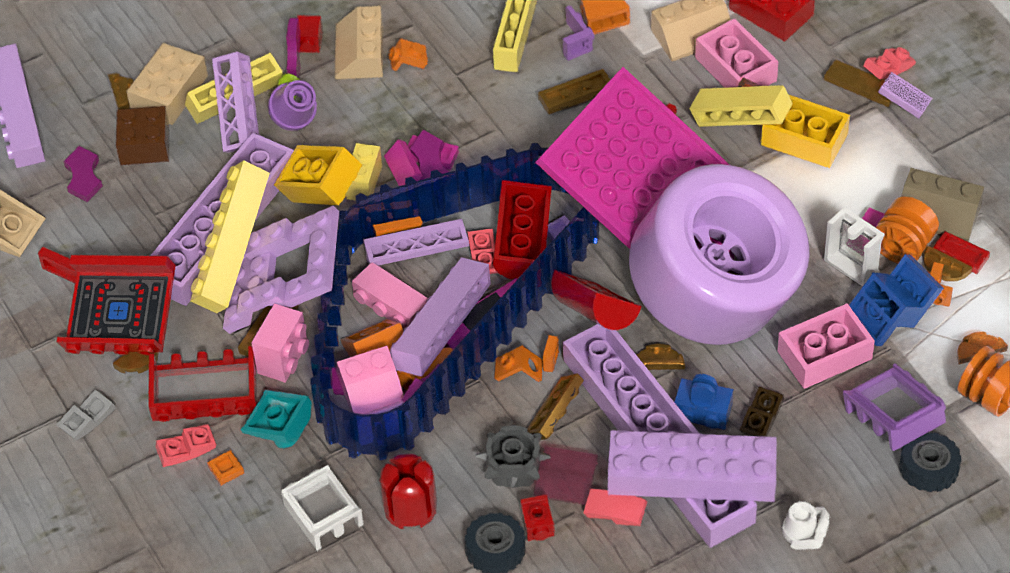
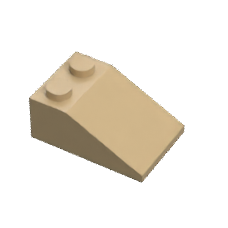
M0 190V250L20 257L46 218Z

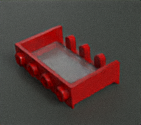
M248 346V358L235 359L233 350L226 349L223 351V360L209 361L208 354L201 351L197 353V362L183 363L181 355L175 353L171 355V364L157 365L155 355L149 354V411L152 421L167 422L173 419L192 420L198 417L211 416L218 418L223 415H248L257 406L256 363L252 346Z

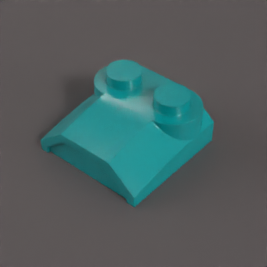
M265 390L246 424L241 428V431L244 434L272 440L279 448L291 447L297 442L311 419L312 402L305 395Z

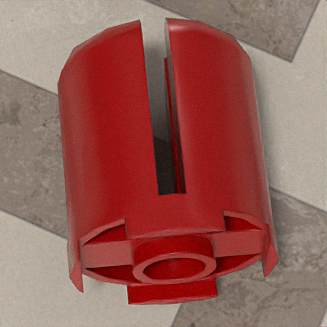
M412 453L399 454L390 459V464L386 463L380 473L379 480L385 516L392 525L400 529H404L403 526L414 527L418 525L421 528L431 522L436 515L437 495L432 466L426 460L422 461V457Z

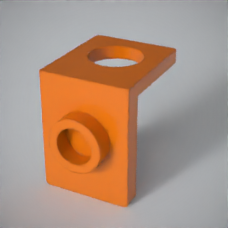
M520 346L496 358L495 379L501 381L519 371H523L537 382L542 381L543 360L524 346ZM529 359H531L536 366V371H533L530 368L528 362Z

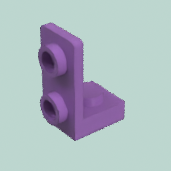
M571 5L567 6L566 23L574 32V34L563 38V55L569 61L593 51L594 33L590 27L584 24L580 13L575 12Z

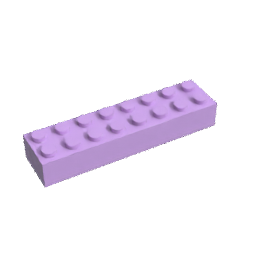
M252 133L150 255L168 256L176 265L171 300L187 306L193 293L191 292V286L200 271L198 264L207 249L205 242L214 227L212 220L220 208L221 202L219 199L222 191L227 186L228 179L226 177L229 169L244 160L270 173L256 216L257 219L279 192L274 183L294 150Z

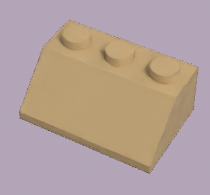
M681 0L651 11V31L672 62L695 54L696 38L731 21L724 0Z
M381 6L357 7L336 24L335 79L383 77V21Z

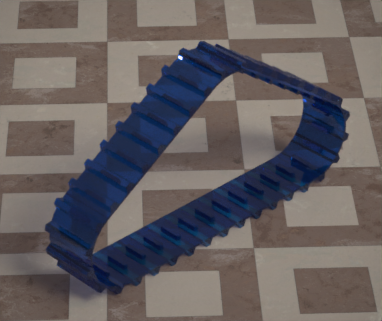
M531 143L529 150L516 152L513 148L507 149L506 156L493 160L488 155L482 156L481 163L469 167L462 162L456 164V170L442 174L438 170L431 171L430 178L420 181L409 177L405 179V185L390 188L387 184L380 186V191L369 196L362 193L356 195V203L348 210H339V230H337L332 291L321 295L323 313H319L317 317L320 334L314 337L316 355L311 356L313 377L310 378L317 423H323L325 440L329 445L339 443L342 447L348 449L349 457L354 459L362 453L367 455L375 454L379 460H386L389 452L400 448L409 451L413 449L414 439L421 432L430 433L434 429L433 418L437 414L446 415L450 411L449 400L453 396L463 397L466 393L465 382L468 379L478 380L480 378L483 362L493 363L497 358L496 348L500 344L509 345L512 342V330L515 327L524 328L527 325V313L530 310L539 311L542 308V297L544 294L554 295L551 287L554 270L572 275V263L574 261L583 262L587 258L586 247L588 244L598 243L600 221L583 207L403 404L390 411L378 414H359L342 409L330 400L329 389L333 387L331 373L332 368L336 367L334 353L335 347L339 346L338 326H342L341 306L345 305L344 285H348L347 265H351V256L364 243L363 239L376 237L373 225L420 216L424 223L500 201L502 180L552 186L554 191L569 194L535 163L549 147L542 148L538 143Z

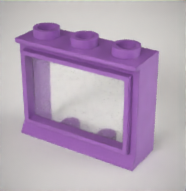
M895 363L893 368L850 391H843L846 412L850 414L857 410V416L861 423L871 418L874 433L878 437L887 431L892 451L946 423V406L944 401L939 396H935L923 383L916 381L908 371L901 369Z

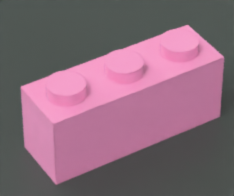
M373 262L352 280L353 296L360 304H366L380 317L384 316L389 320L400 322L402 329L411 324L416 313L421 311L428 300L427 297Z

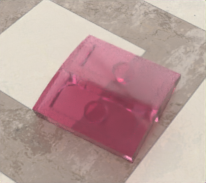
M545 446L543 453L549 454L550 459L543 460L540 463L538 471L540 479L536 480L534 497L547 494L550 500L586 506L592 482H594L598 455Z

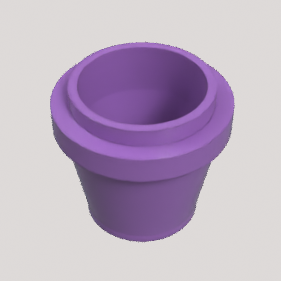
M301 80L281 84L272 92L268 101V112L272 120L279 127L290 131L301 130L308 126L314 119L317 110L316 94L313 87ZM294 96H299L301 98V102H296L294 100Z

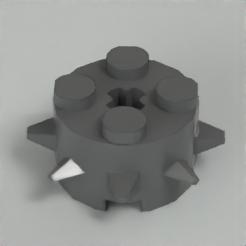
M510 425L501 427L500 432L496 434L492 432L487 434L486 451L476 454L477 458L487 460L488 470L484 475L486 479H492V482L497 486L510 488L528 487L535 480L540 479L541 461L550 459L549 454L540 452L539 441L542 437L540 433L531 434L523 426Z

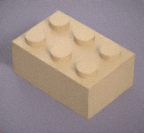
M163 43L127 90L130 108L166 106L169 124L173 125L186 107L187 93L200 87L208 77L205 58Z

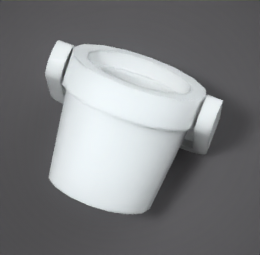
M797 502L790 507L787 517L783 522L782 533L784 538L791 543L790 546L793 549H818L822 546L823 539L826 536L830 515L824 507H813L807 502Z

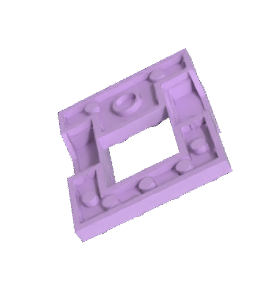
M334 206L318 211L295 223H291L285 218L251 233L229 306L225 309L223 323L225 331L230 334L251 325L253 312L267 306H273L274 303L291 308L332 291L339 211ZM310 243L307 274L285 282L281 277L274 279L276 257Z

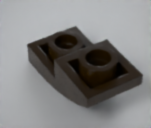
M759 386L751 407L749 406L739 431L751 436L767 437L781 408L784 395Z

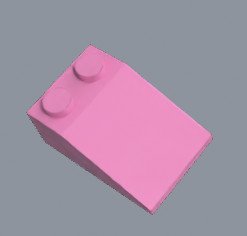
M388 346L337 362L336 372L353 418L402 401L401 399L404 395ZM404 403L405 408H406V411H407V415H408V418H409V421H410V425H411V427H412V422H411L410 415H409V412H408V409H407V405Z

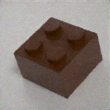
M166 106L117 110L116 149L120 165L169 162V121Z

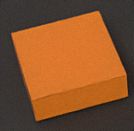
M549 335L543 353V371L553 372L559 355L558 336Z
M231 450L207 462L208 468L221 486L244 474L243 467Z

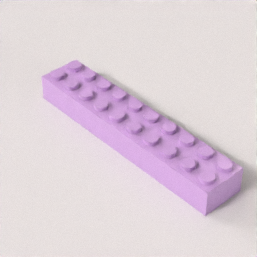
M597 324L563 342V361L574 374L578 373L584 380L582 385L618 431L699 434L616 330H609ZM670 497L709 548L756 523L757 505L754 501Z

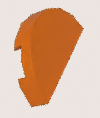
M420 216L376 224L373 225V231L376 237L420 228L423 222Z

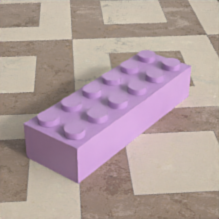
M611 430L608 495L774 502L776 437Z

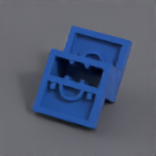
M905 254L891 274L872 273L849 306L875 340L874 344L876 346H883L896 327L914 328L944 288L912 255Z

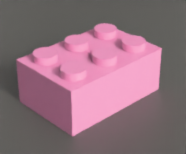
M735 18L696 38L695 58L724 88L769 86L777 81L778 60Z
M845 304L779 332L777 352L803 389L872 360L875 340L850 306Z

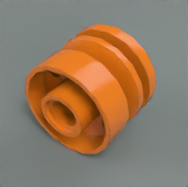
M903 196L896 198L875 227L885 234L882 239L880 254L897 264L905 254L912 255L918 260L926 249L927 244L938 231L939 221L937 215L929 206L913 197Z
M984 346L972 358L962 374L958 384V393L964 397L969 396L972 402H977L982 398V408L999 417L1010 408V360L1003 364V354L995 353L993 348Z

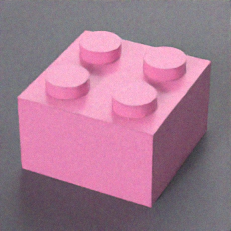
M274 303L252 341L257 374L286 383L290 374L295 373L300 356L306 353L309 346V340L306 336L307 326L304 324L303 312Z

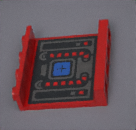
M71 255L69 265L77 271L67 335L66 337H57L56 342L66 352L71 354H79L80 351H89L93 354H104L105 351H111L119 355L138 352L141 355L148 356L153 354V352L163 353L176 265L169 257Z

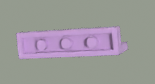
M239 52L212 58L222 147L225 153L237 151L252 133L259 135L250 57ZM230 61V70L225 76L221 71V63ZM228 83L233 86V93L229 99L224 96V90ZM233 107L236 111V116L232 122H229L227 120V113ZM235 130L238 132L239 143L230 145L229 137Z
M462 219L363 239L367 263L371 264L373 262L377 266L469 246V240Z

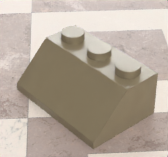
M910 168L901 197H913L922 201L933 210L939 221L937 235H942L946 231L969 242L981 208L984 186Z

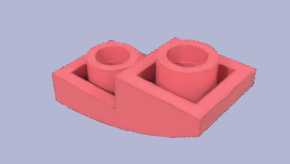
M897 47L886 49L882 56L867 58L863 66L878 79H886L891 72L898 75L913 67L917 61L909 56L910 53L906 49Z
M493 228L469 231L468 240L471 259L489 264L490 274L498 273L493 266L495 249Z
M207 424L183 429L182 436L156 440L155 447L162 466L167 467L199 457L215 449L216 443Z
M590 489L583 513L588 518L612 519L617 525L640 526L647 501L636 496L608 495V490Z

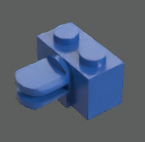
M697 374L693 380L681 378L674 403L690 423L705 425L712 429L726 430L733 405V389L718 386L716 379L710 375Z

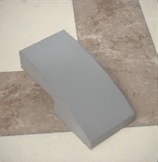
M94 390L79 408L73 405L56 425L74 440H78L102 423L115 410L116 406L98 391Z

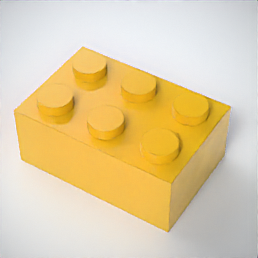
M789 95L793 104L782 124L762 125L761 145L830 168L848 135L850 115Z
M297 145L274 186L293 203L339 206L346 197V192L352 182L357 178L362 164L345 147Z

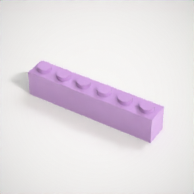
M12 44L0 47V107L2 108L0 110L1 125H6L5 128H2L5 142L10 141V145H6L9 160L14 159L16 168L44 162L45 158L17 46Z
M461 257L458 263L451 268L448 276L444 281L440 282L438 289L428 298L425 306L416 313L411 324L404 329L398 341L391 346L390 355L397 371L420 377L423 376L490 286L489 264Z

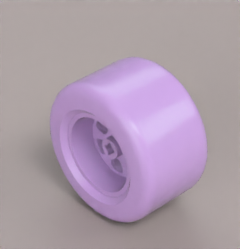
M711 164L693 168L671 182L639 224L634 233L629 251V268L632 282L639 298L648 311L662 325L677 335L698 343L711 345L736 343L760 331L797 291L805 277L809 263V240L805 225L796 207L785 193L768 179L753 171L724 164ZM694 236L697 237V239L702 245V248L700 250L696 245ZM710 237L720 241L722 245L712 243ZM729 250H731L734 253L738 261H734L731 259L730 254L728 252ZM732 270L740 275H733L727 272Z

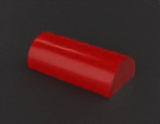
M502 180L493 266L500 275L508 279L514 280L517 278L523 281L536 278L543 272L552 186Z
M554 270L551 287L555 298L560 303L609 330L624 329L631 325L639 315L642 306L601 284Z

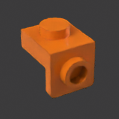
M400 38L395 47L393 46L389 52L392 70L397 71L402 63L424 69L428 64L426 46Z
M934 262L931 272H927L940 284L944 264ZM941 285L944 289L933 304L949 307L953 288Z

